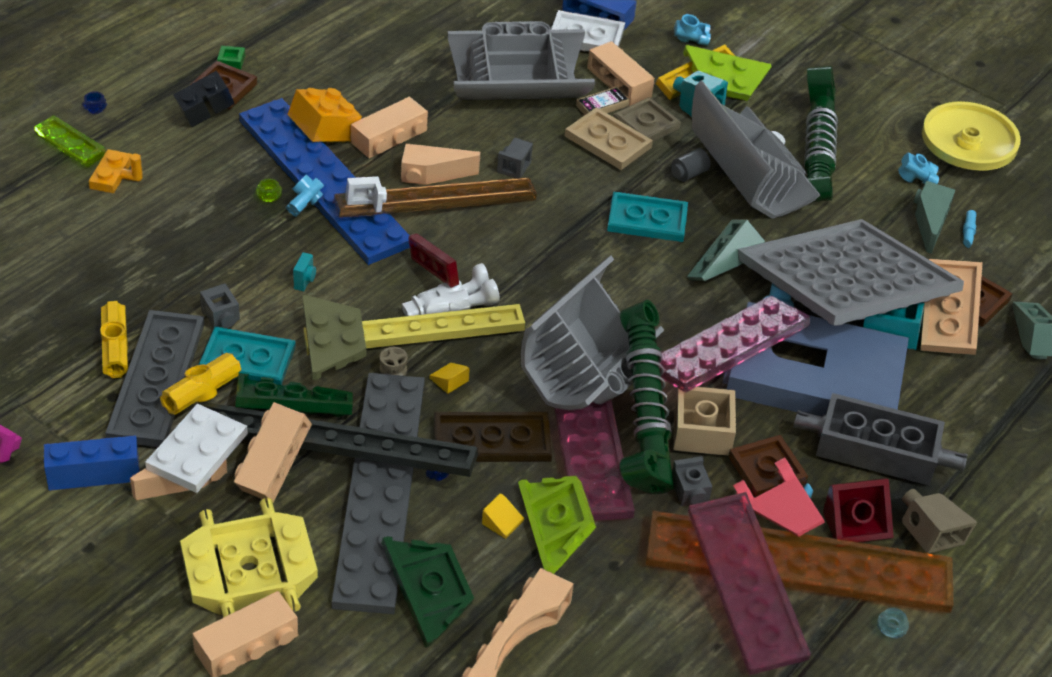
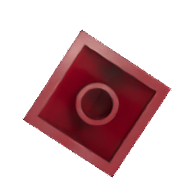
M888 478L830 485L823 514L835 544L894 538Z

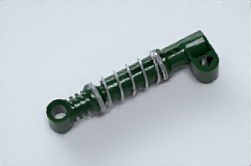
M832 66L807 68L811 110L806 121L807 136L805 140L804 169L807 173L806 178L820 194L813 202L833 200L832 174L836 168L838 118L834 109L835 83Z
M645 300L623 309L620 313L621 324L628 333L629 350L626 352L627 368L632 370V376L628 381L633 384L634 390L630 393V396L635 398V405L631 407V410L636 412L637 419L633 421V424L638 427L634 430L636 442L640 444V452L621 459L620 472L628 485L646 493L662 494L673 489L668 440L671 438V424L666 420L669 415V410L664 406L667 401V395L662 391L666 386L665 380L661 378L664 372V367L660 364L663 356L656 342L655 326L659 324V314L655 305L650 300Z

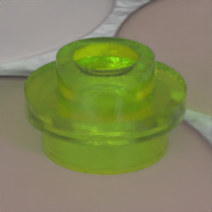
M263 179L256 188V195L263 201L272 202L281 197L282 188L274 179Z

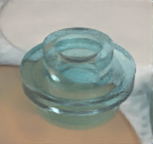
M889 608L879 615L877 626L884 635L890 638H900L907 633L909 622L902 610Z

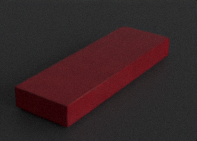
M419 234L410 235L408 240L411 259L451 288L459 285L456 260Z

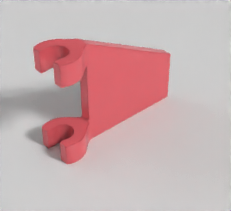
M785 457L775 462L778 474L784 482L754 498L744 480L733 485L744 507L798 537L825 523Z

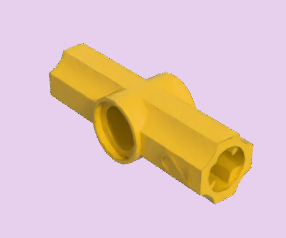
M109 301L105 306L101 307L103 374L111 378H122V375L128 371L129 347L126 307L118 303V301Z
M225 353L206 365L202 364L189 368L185 371V378L162 391L160 396L162 406L167 409L168 413L176 415L195 402H204L214 398L217 395L216 389L239 375V371L242 370L240 362L236 360L233 354Z

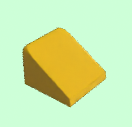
M449 363L429 375V378L449 394L469 381L470 369L464 365Z
M501 493L483 510L482 524L505 539L524 521V517Z

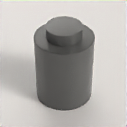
M697 148L674 159L671 172L676 179L685 182L710 169V159L703 149Z

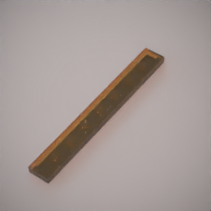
M530 178L387 189L386 202L382 203V211L378 213L375 212L373 204L347 205L345 200L346 193L334 194L333 202L339 217L531 201L536 200L537 192Z

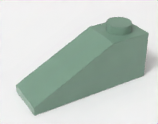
M926 181L923 190H917L913 203L918 204L915 216L926 252L932 254L950 210L955 189Z
M731 220L687 277L689 280L706 281L743 264L739 260L738 249L761 244L765 240L748 220Z
M1013 301L1012 307L1023 348L1031 357L1036 359H1047V356H1052V315L1039 303Z

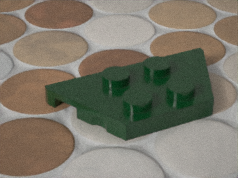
M383 537L381 544L425 647H430L473 603L474 596L450 544H428L420 540H411V543L393 541V537Z

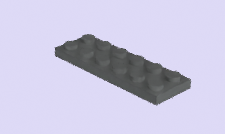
M149 310L105 433L106 438L136 435L137 445L159 447L169 436L175 415L168 413L167 409L162 406L160 396L162 391L185 378V371L191 368L205 325L204 316Z

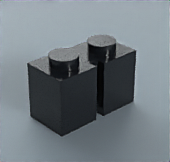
M217 70L173 94L191 127L211 117L204 102L209 101L215 114L235 104L228 87Z

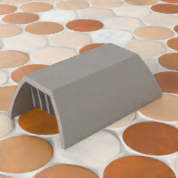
M529 21L488 22L483 25L482 31H448V41L458 81H454V91L460 100L579 98L586 95L594 88L595 80L575 79L574 76L576 61L585 37V29L550 30V26L547 23Z
M700 80L695 87L693 98L692 130L750 206L773 219L791 213L815 201L820 194L805 177L806 171L781 140L763 125L748 106L740 114L722 105L705 83Z
M612 256L603 260L525 329L521 347V367L546 405L566 410L583 409L592 401L596 404H603L622 394L632 384L628 381L632 376V370L627 368L626 352L629 350L628 333L621 324V312L617 304H614L610 294H607L603 284H600L606 267L614 260ZM662 326L655 329L656 338L664 331Z

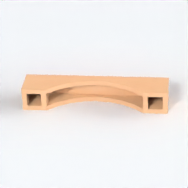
M542 568L539 569L534 578L529 577L523 587L520 599L512 601L507 612V618L504 622L499 621L492 633V640L488 645H482L476 657L477 662L473 668L468 667L462 677H496L505 657L518 643L527 636L543 628L556 625L571 603L574 583Z

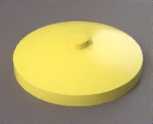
M949 102L935 107L927 114L922 128L923 140L933 154L949 164L969 170L985 171L1004 167L1016 157L1021 141L1017 127L1009 118L993 108L972 102Z

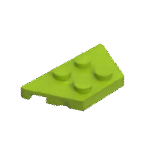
M686 45L683 50L684 56H689L693 64L691 67L693 73L701 71L727 81L726 96L740 100H749L771 68V64L694 46Z
M566 476L560 479L542 478V482L529 483L527 480H520L518 482L543 568L552 574H555L596 528L582 483L577 476Z

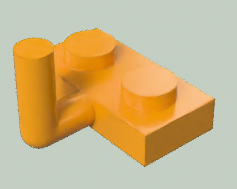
M108 149L89 179V188L114 194L122 179L136 182L141 181L143 174L140 155Z

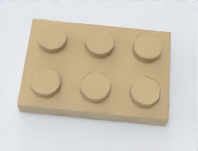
M597 107L565 129V137L620 170L650 150L653 140Z

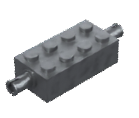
M835 393L831 395L826 415L823 414V417L798 410L793 428L818 433L820 441L816 456L925 485H930L937 465L963 472L968 456L966 453L963 454L942 448L941 440L945 424L943 421Z

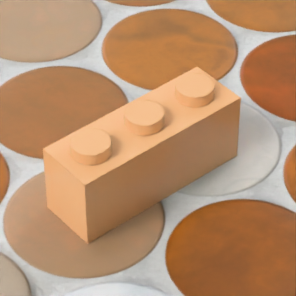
M611 41L589 50L587 69L609 88L618 87L630 100L629 106L652 97L655 78Z
M407 97L352 123L351 144L366 157H374L427 131L428 111L411 97Z
M273 402L270 410H267L262 417L261 428L257 436H254L249 443L248 454L244 462L240 463L235 471L234 483L241 491L265 499V501H267V498H271L274 503L312 425L306 415Z
M277 591L192 633L194 652L211 677L230 674L246 662L259 659L266 652L280 645L290 643L298 636V617L280 592Z

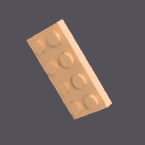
M929 259L963 280L964 285L963 291L925 302L921 351L976 355L983 262Z

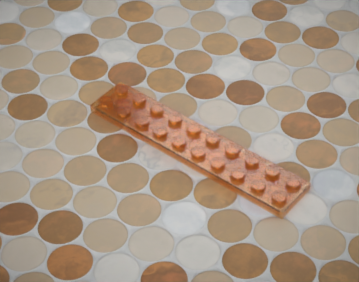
M653 511L646 557V565L947 613H951L953 608L952 557L807 534L798 537L788 531Z

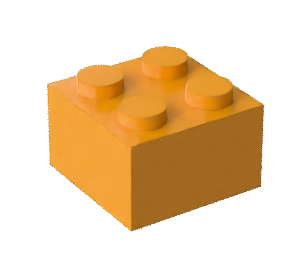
M315 88L296 89L287 114L312 142L351 141V124L361 120L362 117L354 109V106L341 95V92L334 88H328L327 90Z

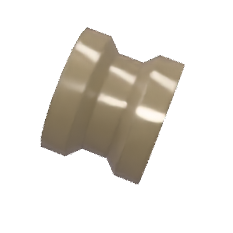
M388 347L381 351L380 374L406 376L408 357L405 350L399 347Z

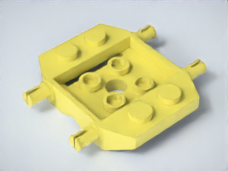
M267 498V505L265 499L260 501L263 513L260 516L214 524L211 510H206L207 519L204 510L199 513L202 527L180 541L193 603L218 615H223L224 618L279 591L292 610L293 605L295 612L301 608L298 598L318 578L317 566L303 517L275 512L271 498ZM270 537H275L286 578L284 582H281ZM214 548H218L228 593L224 592ZM253 563L257 565V567L253 570H245L241 568L244 564Z

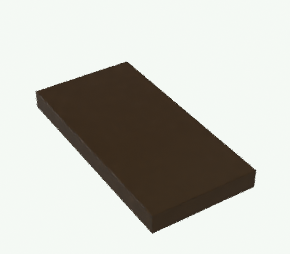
M434 412L435 440L477 447L478 457L476 462L552 461L548 412Z

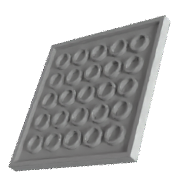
M863 219L738 249L739 260L746 264L748 268L759 273L764 279L772 282L780 290L785 291L796 301L802 303L834 326H840L853 320H862L868 316L884 314L890 310L906 308L912 304L928 302L934 298L946 297L963 291V280Z

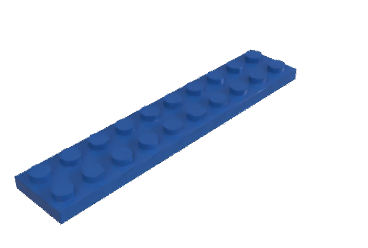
M282 98L239 113V121L295 184L306 174L312 180L317 178L323 183L324 187L320 190L323 195L314 205L368 265L410 248L408 240L410 235L389 213L339 216L335 203L346 202L347 178L356 177L323 142H312L287 115L290 106Z

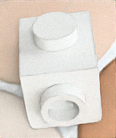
M378 177L347 178L345 196L347 205L373 204L376 213L382 211V203L386 202L387 194L386 188L381 186Z

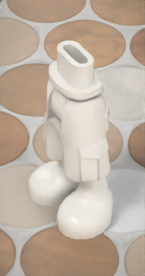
M480 263L473 267L471 281L462 285L459 280V285L452 288L442 283L438 287L424 291L417 296H412L411 301L402 303L401 306L405 316L469 310L474 306H493L499 303L500 295L496 282L493 279L489 280L485 265Z

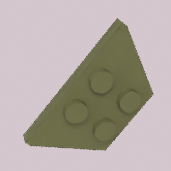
M302 295L313 380L321 378V373L332 367L338 370L345 367L349 362H355L366 357V343L360 309Z

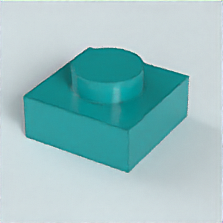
M303 252L293 269L294 289L304 292L308 283L313 282L315 278L316 267L313 266V255Z

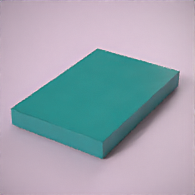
M613 192L607 231L683 242L688 202Z
M214 327L199 365H206L221 355L230 353L240 362L242 370L239 373L249 374V380L261 381L262 377L274 378L275 384L282 385L296 348V341Z

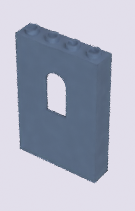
M748 302L746 312L740 311L737 327L741 328V331L735 330L732 346H737V348H731L727 363L732 365V368L726 367L723 384L728 385L727 390H735V398L794 412L801 410L802 412L821 417L827 413L832 393L898 410L908 337L845 323L840 326H834L823 318ZM778 341H787L827 350L824 368L780 358L772 352L771 346Z

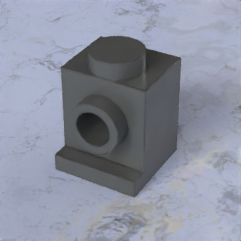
M514 138L509 146H505L504 150H500L498 153L497 173L520 180L531 164L533 143Z
M226 284L200 292L201 311L204 315L206 314L213 327L222 326L229 328L237 320H240L239 303ZM221 297V301L216 303L212 302V300Z
M702 456L674 461L672 469L673 487L681 506L699 505L710 500L712 484L703 466L704 460Z

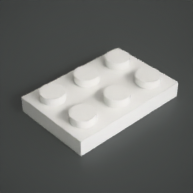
M558 10L551 30L585 29V37L580 51H589L611 41L619 47L625 22Z
M196 404L145 461L146 470L198 493L248 434L247 426Z

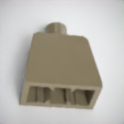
M911 489L902 498V502L908 507L902 518V523L928 554L965 545L977 524L976 520L942 494L922 496L915 489Z

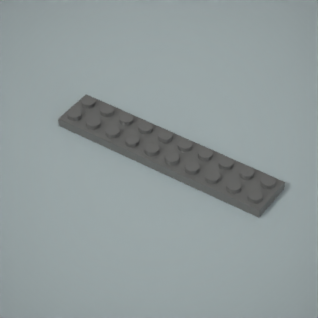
M368 373L360 428L418 437L425 378ZM355 458L332 597V609L395 614L398 581L381 542L383 537L386 536L393 537V541L404 542L413 467Z

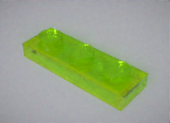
M54 115L34 126L37 136L86 167L103 158L106 153L104 146Z

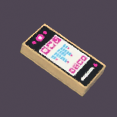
M614 87L577 99L576 107L584 115L596 107L605 113H610L628 107L630 100L618 87Z

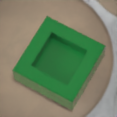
M221 46L217 61L241 70L245 58V48Z

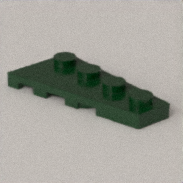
M239 373L235 407L250 410L270 409L274 402L307 415L317 412L329 413L332 416L340 417L345 414L352 415L353 392L320 386L314 387L313 390H307L302 383L290 382L284 386L275 384L274 378L262 377L261 381L249 380V374Z

